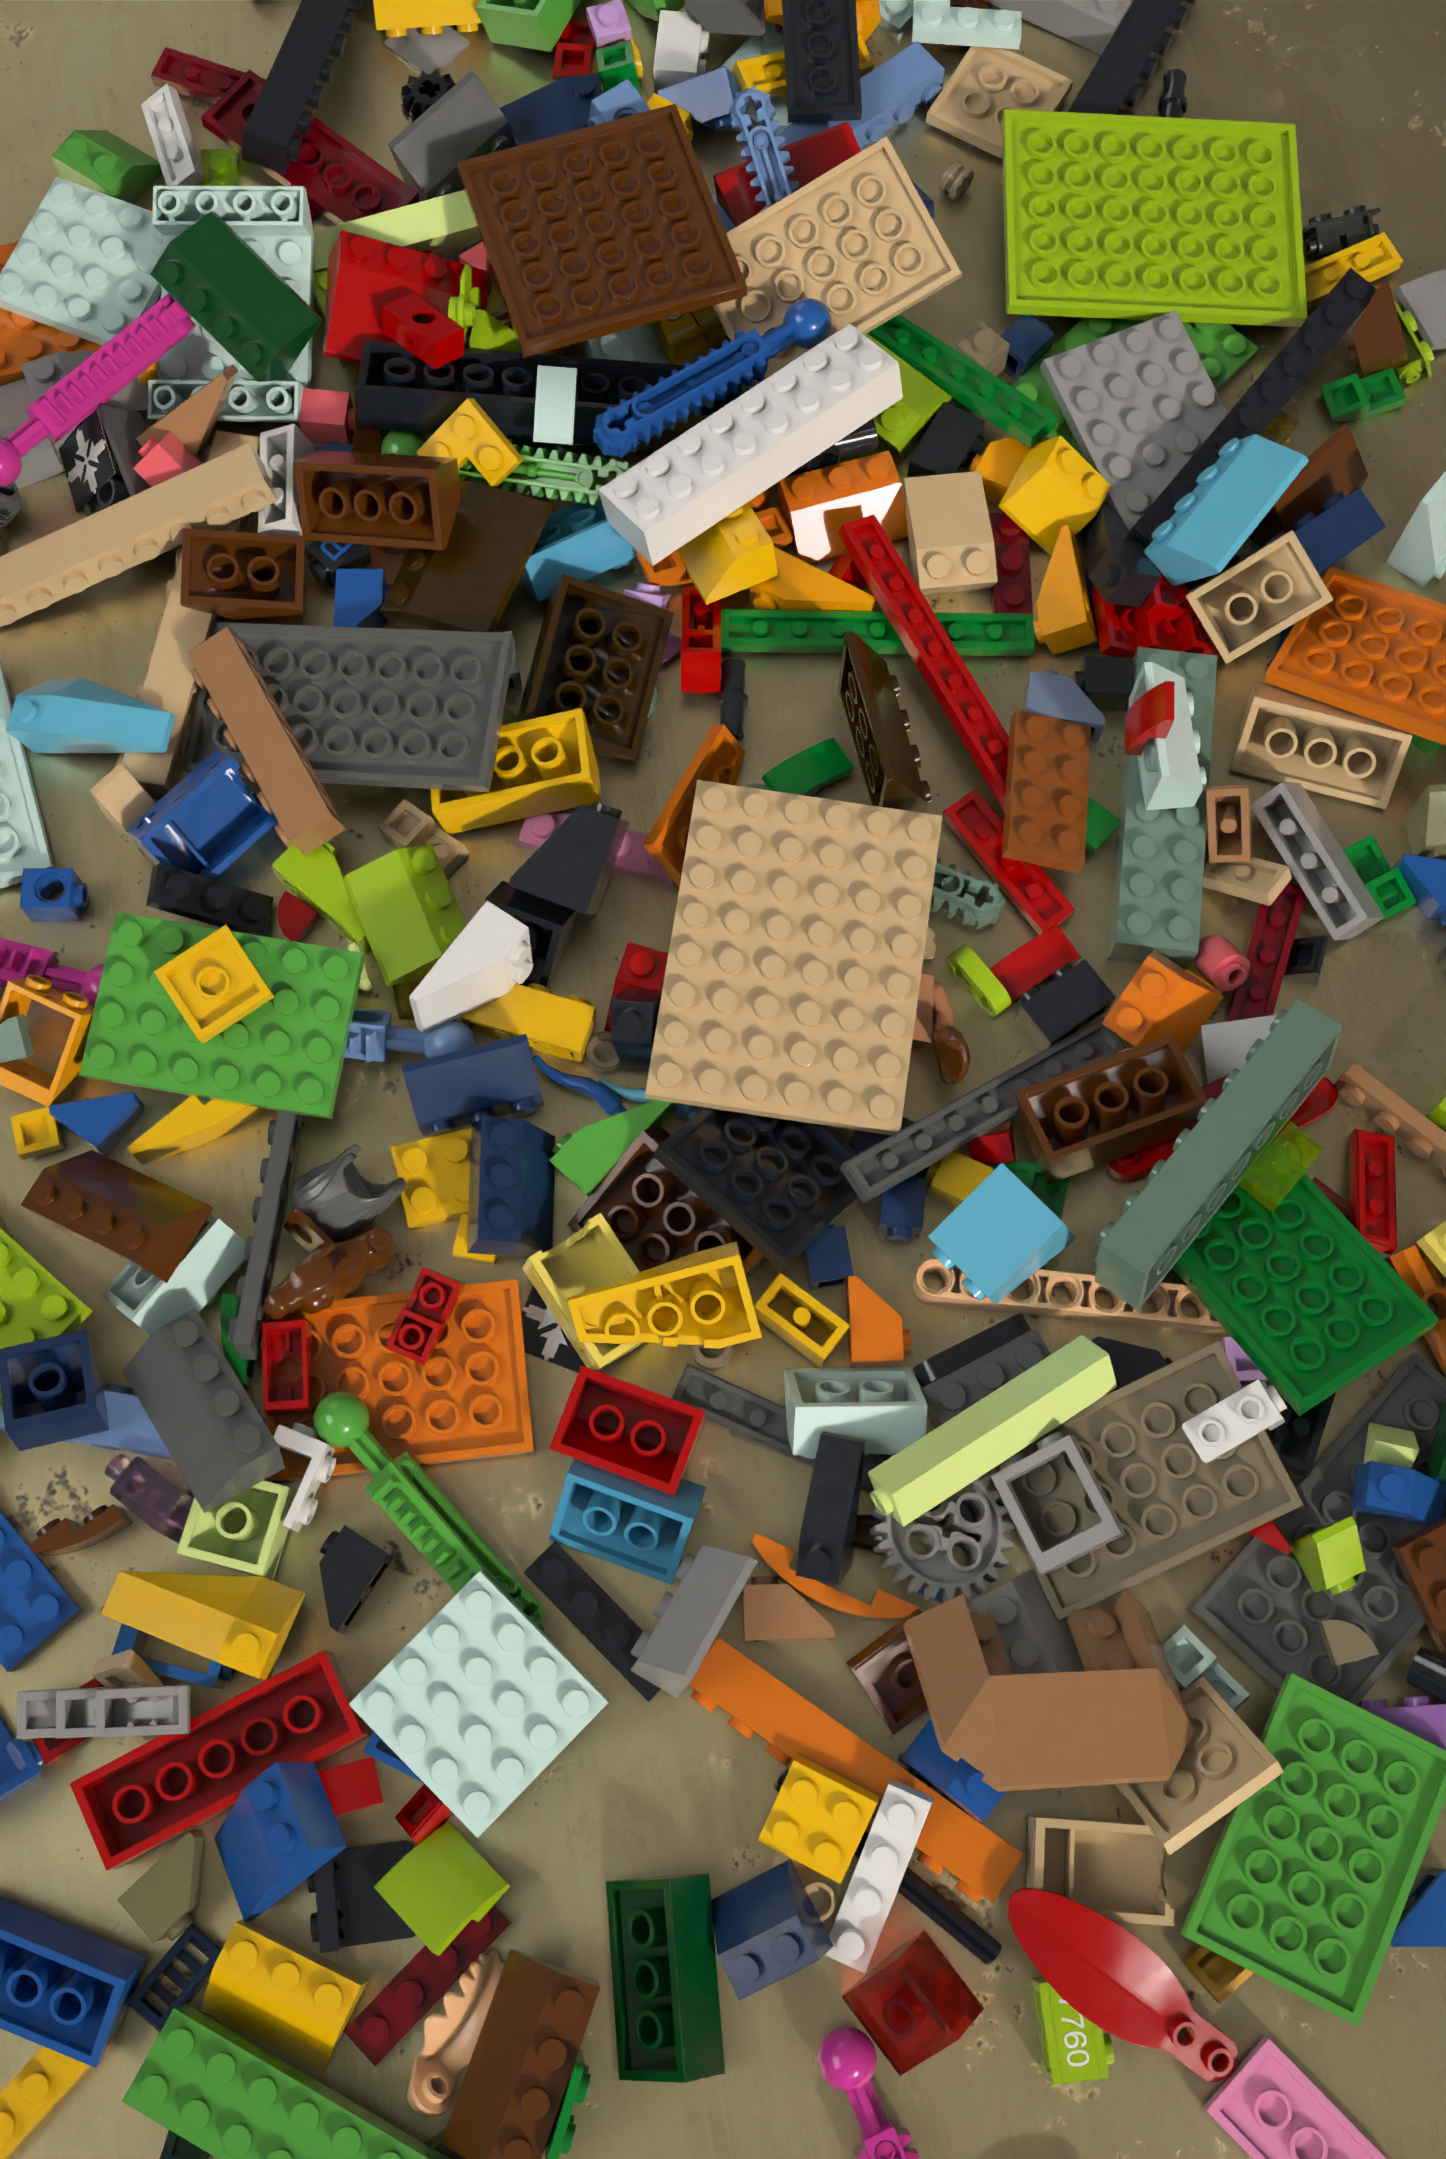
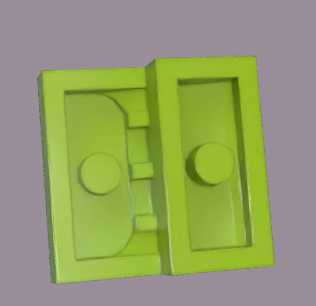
M449 1821L408 1852L374 1886L378 1893L430 1951L438 1956L472 1919L479 1922L510 1887L508 1882Z

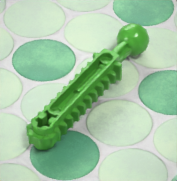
M392 430L383 439L381 454L418 456L416 454L417 450L426 441L420 433ZM512 444L524 460L498 486L493 488L501 489L503 486L504 491L515 493L517 489L519 494L529 495L530 491H532V496L543 497L546 492L547 498L557 499L560 494L561 500L572 501L575 496L576 502L585 504L589 498L591 505L600 506L602 501L598 489L607 484V478L615 479L633 467L634 464L627 461L621 462V460L611 458L609 463H607V458L596 456L593 462L591 455L582 454L578 458V454L567 452L564 457L563 451L552 450L550 454L549 449L538 448L535 453L534 447L523 446L521 450L520 445ZM470 460L458 470L459 482L472 481L486 486L489 484Z
M342 1391L331 1393L324 1397L313 1414L314 1428L319 1438L333 1447H349L375 1477L365 1487L366 1491L371 1495V1500L379 1504L451 1589L457 1594L482 1569L544 1632L542 1623L545 1619V1612L542 1605L527 1591L419 1467L420 1463L417 1460H413L406 1451L393 1459L367 1430L370 1425L369 1411L364 1401L354 1393Z

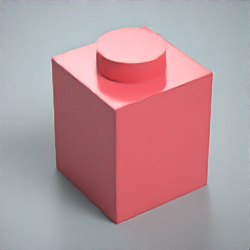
M304 388L299 425L301 432L312 443L327 445L328 443L339 442L350 444L352 432H354L355 411L350 392Z
M170 431L161 441L153 436L138 451L143 459L133 469L153 487L202 463Z

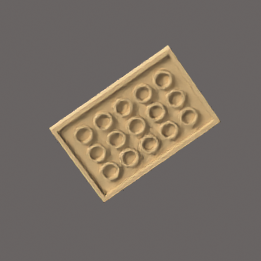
M886 136L727 232L726 234L747 285V296L712 305V308L731 342L734 341L737 329L744 333L756 329L762 336L782 325L787 309L796 300L806 297L817 299L827 306L832 319V329L828 337L848 324L853 325L865 335L961 278L962 273ZM793 345L770 358L764 380L810 349ZM754 379L752 380V381L754 382L755 386H756L757 384H759L758 381H756V380H754Z

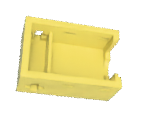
M601 1213L589 1219L581 1230L556 1247L544 1253L540 1250L528 1257L522 1269L587 1368L600 1372L644 1343L579 1342L567 1299L639 1273L634 1262Z

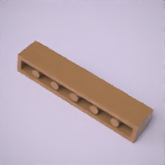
M227 626L188 651L187 653L195 666L190 672L201 689L208 690L211 698L207 700V704L217 719L220 721L224 720L228 729L224 730L223 733L236 752L241 751L245 759L240 762L241 767L253 783L257 782L262 791L257 796L270 815L275 814L279 821V824L275 825V830L287 847L294 845L306 855L346 830L343 821L245 644Z

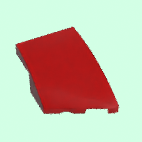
M1161 574L1162 578L1142 607L1106 603L1096 587L1093 586L1091 588L1101 654L1113 657H1127L1133 660L1137 648L1145 647L1215 655L1217 657L1220 655L1216 646L1209 641L1201 627L1200 619L1186 598L1189 591L1184 583L1172 586L1166 577Z

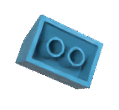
M588 498L586 504L576 502L549 515L520 579L526 590L538 602L541 600L548 601L552 587L563 573L590 583L597 579L598 574L611 568L620 569L629 565L632 559L637 557L636 549L608 524L603 504L601 503L600 506L591 505Z
M574 1459L566 1475L548 1539L672 1585L695 1524L706 1487L682 1478L675 1496Z

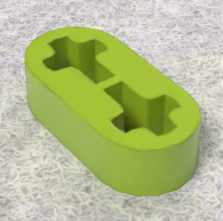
M962 945L946 957L947 965L953 975L988 1015L995 1017L1011 1005V998L1007 990L970 947Z

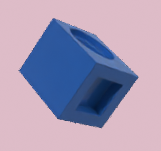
M23 868L20 908L31 921H80L81 907H86L88 902V890L86 883L81 881L73 868ZM64 890L59 898L48 900L54 891Z

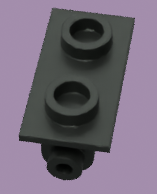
M1360 205L1345 210L1343 212L1344 216L1332 218L1331 213H1325L1310 218L1308 220L1309 225L1302 229V236L1308 235V239L1304 243L1306 253L1317 257L1340 251L1342 249L1340 236H1344L1345 247L1348 248L1380 234L1378 224H1373L1372 217L1381 211L1380 207L1366 210L1365 205Z

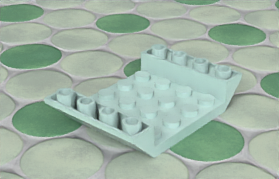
M153 186L152 225L163 235L162 254L169 242L209 212H216L313 309L315 237L307 192L304 186ZM161 286L162 299L169 293ZM192 317L191 320L196 324V328L159 359V380H148L149 420H160L230 366L234 365L238 373L217 421L299 422L304 388L311 389L313 335L283 380L258 382Z

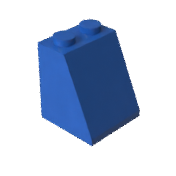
M931 1717L899 1758L900 1761L948 1801L977 1821L984 1822L1006 1793V1791L998 1792L982 1781L984 1774L962 1758L956 1762L941 1751Z

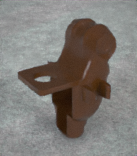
M295 1207L289 1214L284 1228L310 1254L267 1295L262 1304L263 1310L270 1318L278 1320L288 1313H294L296 1310H302L312 1315L330 1308L335 1299L341 1300L356 1291L365 1279L366 1274L379 1272L387 1266L395 1253L396 1245L394 1238L386 1229L370 1228L350 1240L335 1243L298 1207ZM300 1226L308 1232L311 1238L302 1231Z

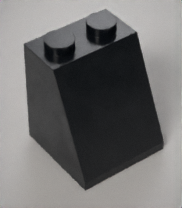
M596 801L593 802L592 808L580 805L510 877L508 886L583 914H597L630 822L620 819L623 811Z

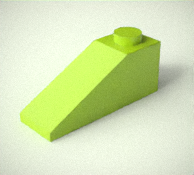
M328 841L306 855L297 847L291 845L271 865L278 881L300 900L318 911L321 918L348 941L358 945L360 951L367 955L371 951V947L343 881V875L335 858L338 855L337 851Z

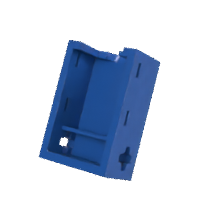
M215 750L125 832L154 865L162 863L215 879L271 829L278 820L275 814L270 815L266 811L258 796L238 776L240 766L233 757Z

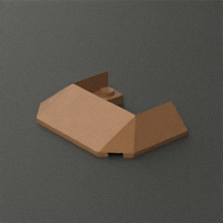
M1127 1588L1113 1608L1073 1610L1067 1618L1085 1671L1013 1674L993 1614L969 1613L964 1594L927 1610L904 1623L903 1628L941 1751L956 1762L962 1758L984 1774L982 1781L998 1792L1167 1781L1195 1733L1150 1614Z

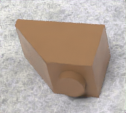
M1249 784L1206 786L1209 863L1251 862L1252 829Z
M778 1576L751 1577V1585H744L742 1589L744 1642L833 1640L835 1638V1628L789 1584H778Z

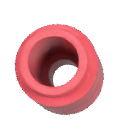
M1209 935L1199 941L1195 965L1219 990H1234L1245 982L1250 973V962L1228 939Z

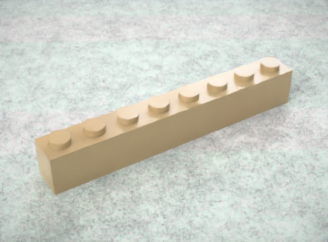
M250 442L0 556V627L12 624L26 615L39 609L47 608L61 599L82 592L96 583L117 576L129 568L152 560L164 552L183 545V528L215 530L278 501L265 465Z

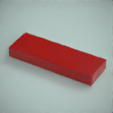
M1355 1128L1349 1135L1350 1223L1377 1252L1391 1255L1397 1249L1395 1137Z

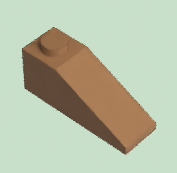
M234 365L230 366L146 429L136 440L143 447L153 436L161 441L171 431L197 458L196 455L206 447L238 373Z

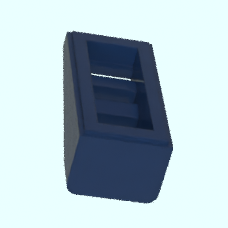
M191 1924L127 1999L126 2003L160 2033L173 2008L184 2004L189 2005L210 1978L213 1966L222 1949L194 1924ZM190 1943L209 1959L204 1966L200 1965L184 1951ZM177 1960L195 1974V1977L190 1982L172 1967ZM164 1976L182 1990L177 1998L159 1984ZM152 1992L169 2006L164 2014L147 2001Z

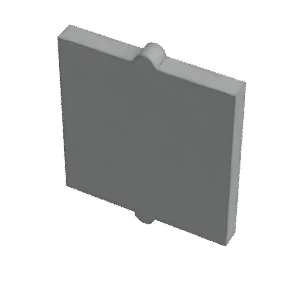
M442 26L443 33L422 35L421 28H406L407 36L389 37L383 43L387 49L416 71L421 73L422 69L426 74H432L436 68L440 71L447 64H453V58L470 44L467 38L450 26Z

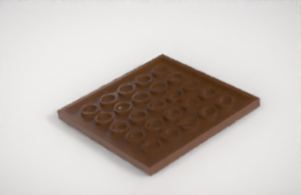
M676 104L457 162L459 176L523 358L747 296L746 282Z

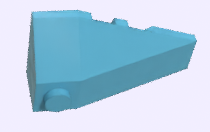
M84 678L50 679L16 695L6 732L34 753H166L176 716L169 711Z

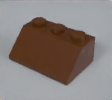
M1345 424L1307 458L1309 460L1250 534L1249 538L1261 548L1263 544L1280 532L1284 534L1291 530L1295 532L1292 525L1311 511H1313L1316 517L1325 512L1322 504L1340 491H1343L1345 496H1348L1358 488L1361 489L1368 473L1351 429Z

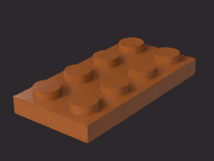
M1016 709L1010 717L1002 857L1079 874L1085 867L1090 726Z

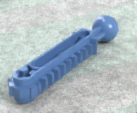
M751 86L750 89L735 93L736 97L733 100L732 106L729 107V114L732 117L731 124L733 130L741 132L736 136L738 145L747 146L741 151L742 159L751 161L745 167L747 175L756 176L750 182L752 190H761L755 196L756 204L767 205L760 211L762 212L800 188L798 181H788L795 175L793 166H784L790 160L789 151H779L786 143L784 136H775L781 130L779 121H772L773 117L776 116L775 106H772L770 95L757 90L755 86ZM754 106L760 125L753 128L750 116L747 114V108Z
M354 1008L344 1058L361 1059L366 1062H385L390 1050L426 1054V1058H431L475 1047L476 1040L473 1031L464 1022L455 1019L423 1034L416 1028L391 1026L392 1012Z

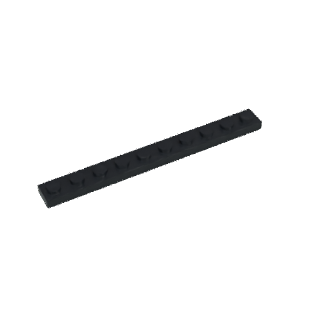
M1350 267L1129 532L1144 548L1150 545L1154 540L1152 538L1153 532L1162 523L1171 519L1176 512L1174 507L1177 502L1196 488L1198 476L1217 462L1220 458L1219 450L1233 438L1240 440L1254 434L1259 436L1365 310L1377 290L1373 285Z

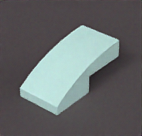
M538 365L533 442L573 445L577 368Z
M1185 1625L1162 1645L1177 1686L1181 1691L1203 1676L1234 1712L1249 1698L1250 1694L1217 1662V1657Z

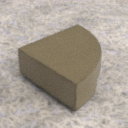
M1334 1619L1318 1622L1332 1667L1379 1654L1374 1642L1359 1627L1346 1621Z

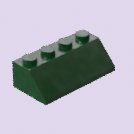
M209 212L169 242L150 273L258 382L283 380L323 320L216 212Z
M709 1873L606 1881L619 2080L687 2083L725 2074Z

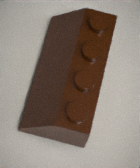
M317 450L293 461L302 533L305 540L444 550L447 548L461 500L457 458Z
M1173 1034L1015 1091L1016 1101L1031 1150L1048 1184L1175 1138L1185 1128L1192 1130L1199 1122L1197 1116L1208 1100Z
M93 1150L44 1168L21 1203V1206L51 1226L165 1283H168L213 1210V1207Z
M510 1948L441 2144L467 2159L542 2158L600 1991V1985L597 1980Z

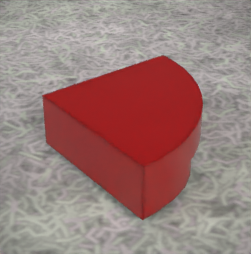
M286 890L278 904V923L285 938L289 941L301 942L320 918L318 911Z

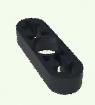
M1023 1313L1016 1314L916 1365L913 1371L923 1388L1031 1331V1328Z

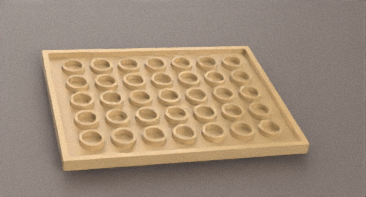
M697 780L645 1098L885 1135H893L899 1132L902 1123L942 816Z

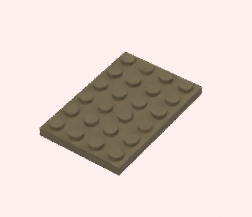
M1219 1341L1098 1399L1017 1452H1021L1025 1458L1039 1451L1037 1446L1039 1441L1057 1432H1061L1063 1438L1068 1435L1076 1437L1126 1532L1125 1535L1049 1574H1040L1009 1512L1007 1513L1011 1523L1015 1525L1014 1529L1058 1621L1069 1617L1073 1610L1086 1609L1126 1590V1588L1135 1586L1304 1506L1265 1430L1209 1463H1204L1184 1432L1182 1428L1183 1423L1243 1388ZM1067 1453L1010 1482L1045 1551L1102 1522ZM999 1466L988 1471V1475L991 1477V1475L1001 1471ZM991 1478V1481H992V1483H993L995 1489L997 1490V1488H996V1486H995V1484H994V1482H993V1480H992V1478ZM1000 1496L999 1498H1000V1500H1001L1003 1506H1005V1504H1004V1502H1003V1500H1002V1498H1001V1496Z

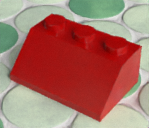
M581 1366L549 1450L675 1496L703 1426L705 1411Z

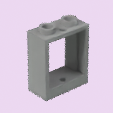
M1061 1432L1052 1434L1037 1443L1039 1451L1025 1458L1021 1452L1014 1454L998 1465L1001 1471L991 1475L1040 1574H1049L1126 1534L1076 1437L1068 1435L1063 1438ZM1067 1453L1102 1522L1045 1551L1010 1482Z

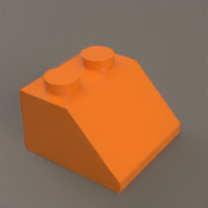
M1154 950L1147 956L1101 1024L1135 1047L1173 1034L1184 1054L1201 1030V1025L1206 1023L1224 996Z

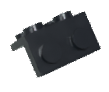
M401 1840L345 1848L307 1878L309 1893H316L317 1912L311 1913L310 1930L313 1943L319 1942L320 1953L340 1951L349 1946L416 1936L413 1930L374 1888L414 1848L410 1841Z

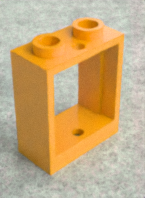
M27 975L26 978L8 981L0 1003V1024L14 1016L24 1014V1017H26L32 999L75 1020L55 1076L17 1059L0 1063V1084L47 1107L63 1104L70 1101L80 1073L94 1007L88 1005L89 1000L80 994L73 992L62 993L51 987V981L37 975Z

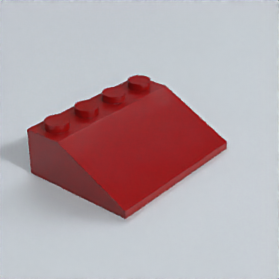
M341 230L328 259L323 355L360 364L364 340L395 342L383 333V306L412 292L448 317L450 297H459L460 280L465 264ZM470 266L472 286L478 287L481 292L480 310L486 311L488 271Z

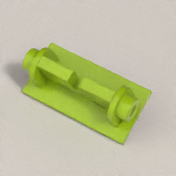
M1394 301L1409 364L1395 368L1400 380H1405L1406 383H1412L1420 377L1419 372L1424 370L1428 378L1432 377L1430 362L1435 360L1433 352L1426 340L1419 342L1414 334L1418 327L1409 310L1402 312L1397 301Z

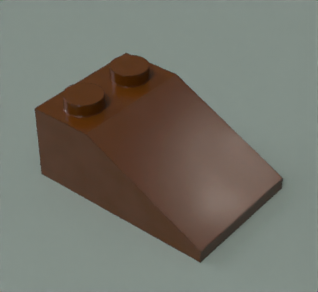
M183 528L181 606L246 623L303 625L305 537Z

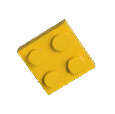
M224 925L154 971L202 1044L275 997L227 925Z
M472 1127L390 1147L397 1178H404L408 1184L407 1188L401 1193L410 1230L460 1218L461 1213L468 1214Z
M797 1754L757 1841L841 1884L880 1796Z

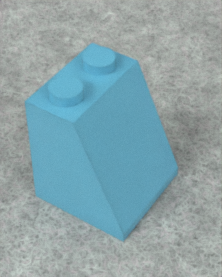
M1003 1163L928 1236L937 1246L931 1253L949 1271L956 1265L967 1276L961 1283L979 1301L987 1296L995 1304L1076 1239L1064 1222Z

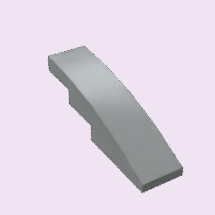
M190 1685L71 1688L17 1692V1739L56 1737V1739L80 1737L107 1738L190 1733Z

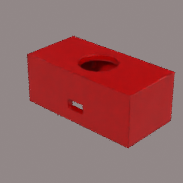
M413 292L383 306V333L433 369H437L464 356V328Z
M306 1319L261 1323L264 1411L269 1415L314 1412L311 1325ZM286 1358H297L301 1361L303 1367L301 1377L291 1383L282 1381L278 1375L279 1364Z

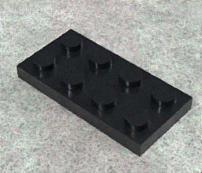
M781 0L788 123L861 120L862 102L856 0Z

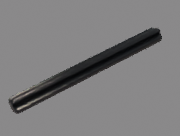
M789 1769L784 1770L776 1780L774 1788L777 1792L780 1791ZM864 1832L854 1854L858 1859L869 1835ZM909 1867L906 1868L898 1892L984 1964L990 1965L999 1955L1002 1948L1001 1944Z

